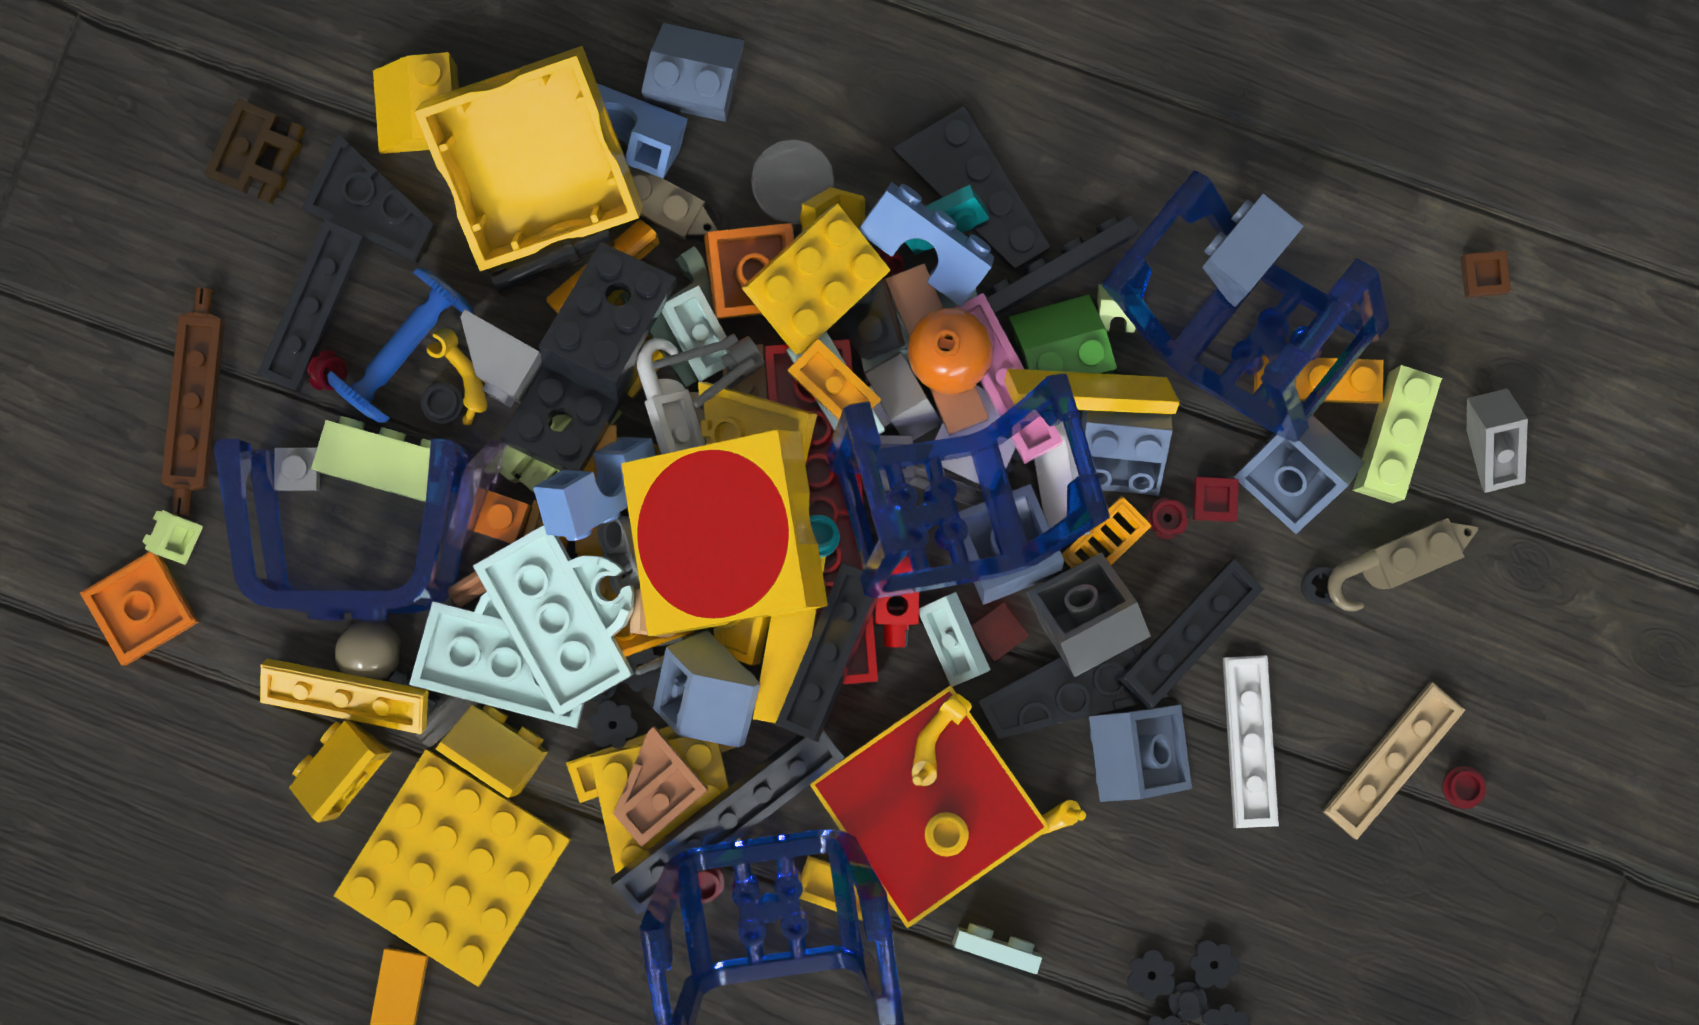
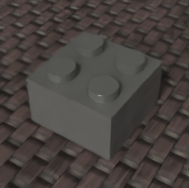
M1102 552L1026 592L1041 627L1074 677L1151 637L1138 602Z

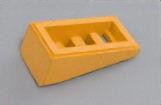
M1121 496L1089 527L1090 534L1079 536L1062 553L1064 563L1070 569L1081 564L1083 561L1075 554L1080 548L1090 558L1099 554L1088 542L1093 536L1110 553L1106 559L1112 565L1151 527V524ZM1117 512L1134 528L1130 534L1113 518ZM1105 524L1122 540L1118 546L1100 530Z

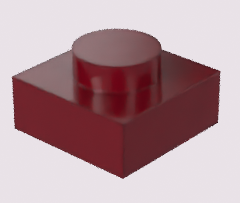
M1195 477L1192 520L1236 522L1239 479Z

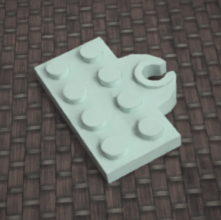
M543 525L473 566L556 717L564 715L635 674L614 637L627 625L634 611V586L623 587L618 597L612 601L605 599L599 589L600 582L605 576H619L625 571L618 563L606 557L588 555L571 560L559 537L547 535Z
M488 592L481 596L474 612L432 602L409 685L578 728L584 703L564 715L556 717Z

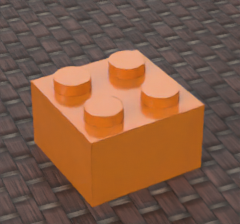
M792 223L706 233L704 242L713 313L717 320L763 315L742 290V287L794 240Z

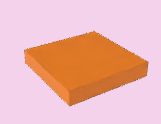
M152 552L146 553L80 592L122 666H127L199 623L163 558Z

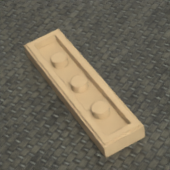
M1429 682L1323 808L1322 812L1352 838L1357 840L1464 713L1465 709L1436 684Z

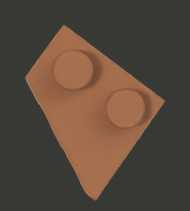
M653 725L646 735L613 814L642 847L708 790V787L656 726Z

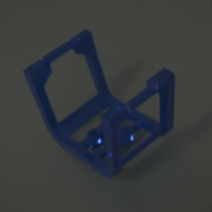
M1193 170L1101 285L1154 351L1170 367L1196 386L1286 440L1297 442L1309 428L1307 421L1369 343L1379 340L1390 326L1379 273L1371 265L1356 258L1329 291L1328 295L1272 264L1260 280L1285 296L1276 307L1267 308L1260 313L1258 324L1245 340L1238 342L1233 347L1231 353L1233 360L1219 376L1196 360L1260 280L1236 307L1228 302L1217 287L1175 341L1143 301L1152 273V269L1144 258L1179 215L1189 224L1206 217L1218 234L1221 231L1226 236L1237 226L1231 220L1233 215L1210 178ZM1356 302L1358 303L1360 312L1353 309ZM1299 304L1318 313L1308 326H1301L1293 331L1290 336V343L1285 341L1290 332L1287 319ZM1338 325L1355 334L1356 337L1301 404L1295 386L1296 377L1310 361L1317 359L1321 355L1322 345ZM1265 354L1270 362L1266 365L1264 374L1260 378L1262 384L1251 395L1235 384L1243 374L1252 375L1259 372L1264 365L1262 355ZM1270 400H1272L1275 409L1267 405Z
M1067 374L1047 376L1022 400L988 427L978 432L960 437L881 449L879 448L882 444L870 401L851 404L843 408L827 451L830 469L835 474H838L863 565L864 571L860 580L864 595L870 598L898 596L1010 575L1039 564L1110 518L1100 485L1099 475L1093 462ZM1041 416L1049 427L1057 426L1063 422L1079 476L1067 485V516L1027 544L999 445L1006 442ZM972 456L1000 556L969 561L964 543L968 536V526L960 518L956 505L957 487L950 478L945 476L941 461ZM924 464L930 484L923 493L924 502L920 506H915L918 499L917 492L912 485L906 483L902 467ZM881 470H885L890 488L887 495L879 472ZM855 474H861L871 510V517L873 518L879 539L876 546L873 542ZM938 524L939 527L934 535L935 542L940 548L949 551L952 564L930 568L924 548L929 541L927 530ZM905 556L909 557L912 571L891 575Z
M220 439L215 443L214 450L234 579L247 598L261 606L308 613V619L322 621H344V613H352V619L387 621V613H421L430 611L432 602L443 604L449 598V587L457 582L479 467V459L472 452L449 439H431L426 502L414 574L407 584L399 589L390 591H296L290 585L287 576L279 516L278 491L274 490L275 453L268 450L251 449L250 443L241 439ZM249 473H251L267 579L258 578L255 570L246 499V480ZM449 502V511L438 571V578L436 580L434 579V575Z
M813 830L693 848L675 855L666 862L639 926L645 962L644 968L647 973L655 1025H695L703 996L709 990L718 986L832 969H847L858 973L872 1004L878 1025H905L887 892L855 836L844 831ZM828 853L841 945L807 949L805 936L809 927L808 917L805 909L800 905L799 898L803 892V883L800 872L794 867L793 857ZM776 859L778 870L774 883L776 894L767 893L760 897L758 879L752 874L750 863ZM733 866L735 878L732 884V899L739 906L738 937L746 945L747 958L712 964L697 872L711 868ZM854 885L859 896L868 942L875 941L878 965L872 954L862 947ZM679 897L692 974L685 979L672 1015L665 971L671 970L672 966L671 919ZM780 919L781 932L788 939L790 952L764 955L762 942L766 937L765 922L773 923Z

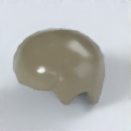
M374 618L355 621L341 634L335 647L336 666L341 673L386 681L399 665L401 639L387 622Z

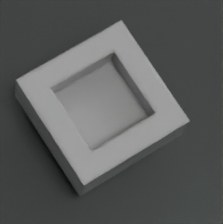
M275 448L274 490L320 491V472L311 469L317 448Z

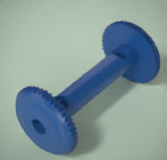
M416 268L413 273L431 288L427 301L418 305L365 368L363 378L350 385L334 372L330 371L328 374V383L340 396L364 415L378 423L387 422L390 417L372 403L376 390L387 384L435 326L440 312L450 308L452 305L461 313L467 310L474 314V308L461 294L436 274L425 268Z

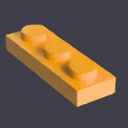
M1257 356L1254 366V400L1379 404L1383 402L1384 360Z

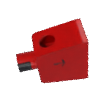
M875 548V576L885 580L875 605V624H884L883 646L886 647L909 646V625L919 624L920 557L917 548ZM893 596L904 597V604L900 607H892L889 605V599Z

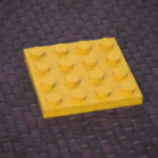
M426 749L334 894V897L479 987L572 838L431 750Z

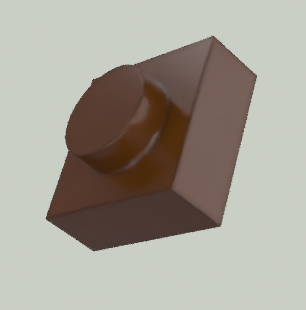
M1507 250L1470 253L1460 257L1465 298L1506 295L1511 292Z

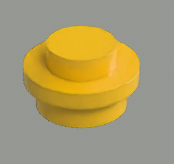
M944 812L937 814L930 819L926 826V843L934 853L940 856H954L960 853L968 842L969 832L967 825L961 817L954 813Z

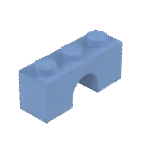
M597 83L617 138L624 141L628 146L625 158L627 164L657 177L664 178L680 152L688 119Z
M891 182L861 223L859 231L865 238L891 257L900 245L909 239L919 238L928 241L933 245L938 254V263L930 272L927 283L962 307L992 267L994 256L990 254V246L975 235H970L968 238L955 228L957 223L945 212L938 209L933 212L920 203L922 200L921 196L909 186L901 184L898 187Z
M620 437L616 439V442L609 443L595 451L593 456L597 467L596 479L594 472L562 470L535 485L533 489L546 534L563 536L569 541L580 540L588 537L592 533L591 529L597 525L619 518L621 516L620 512L628 507L621 463L656 456L652 438Z

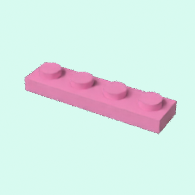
M984 293L966 301L962 307L959 305L954 307L977 316L989 331L994 347L993 362L980 382L1024 464L1062 445L1063 440L1046 408L1014 406L1004 382L1007 369L1024 368Z

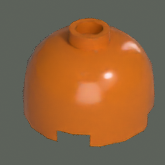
M944 307L929 312L916 323L909 337L907 356L913 373L925 386L939 394L957 395L972 390L985 377L993 362L994 347L988 329L977 316L960 308Z

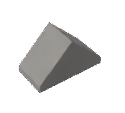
M901 351L864 372L875 394L881 398L880 403L900 436H913V440L943 423Z

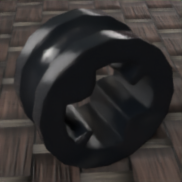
M1328 567L1314 568L1308 571L1302 578L1301 592L1304 598L1311 604L1326 605L1333 602L1327 593L1321 594V598L1315 595L1317 588L1311 584L1314 577L1322 579V575H1325L1329 578L1333 569Z

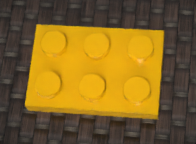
M837 203L831 205L750 279L742 287V290L795 355L807 350L891 270Z

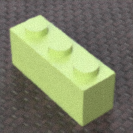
M1403 365L1389 372L1383 390V402L1379 403L1362 458L1365 463L1358 471L1352 491L1389 503L1405 500L1442 378Z
M340 416L339 423L325 420L312 464V470L442 506L456 459L450 454L445 453L446 445L426 439L421 440L420 446L404 442L406 434L382 427L378 435L364 431L365 423Z

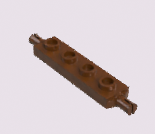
M196 287L193 312L178 316L161 483L174 489L171 513L176 515L190 516L192 491L208 488L225 321L211 314L214 290L209 288L202 289L201 287Z

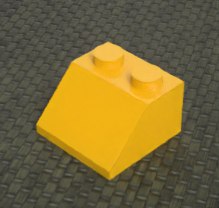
M449 52L405 56L373 70L380 154L430 150L414 111L424 100L459 89L457 65Z
M479 704L471 705L441 740L436 750L507 798L519 795L549 752L540 746L544 739L524 726L518 731L507 724L505 721L509 716L497 707L485 705L483 708Z
M345 720L342 724L338 721L335 722L320 739L324 746L313 758L310 754L306 756L292 773L296 779L289 786V789L309 815L318 823L338 818L392 753L356 721Z

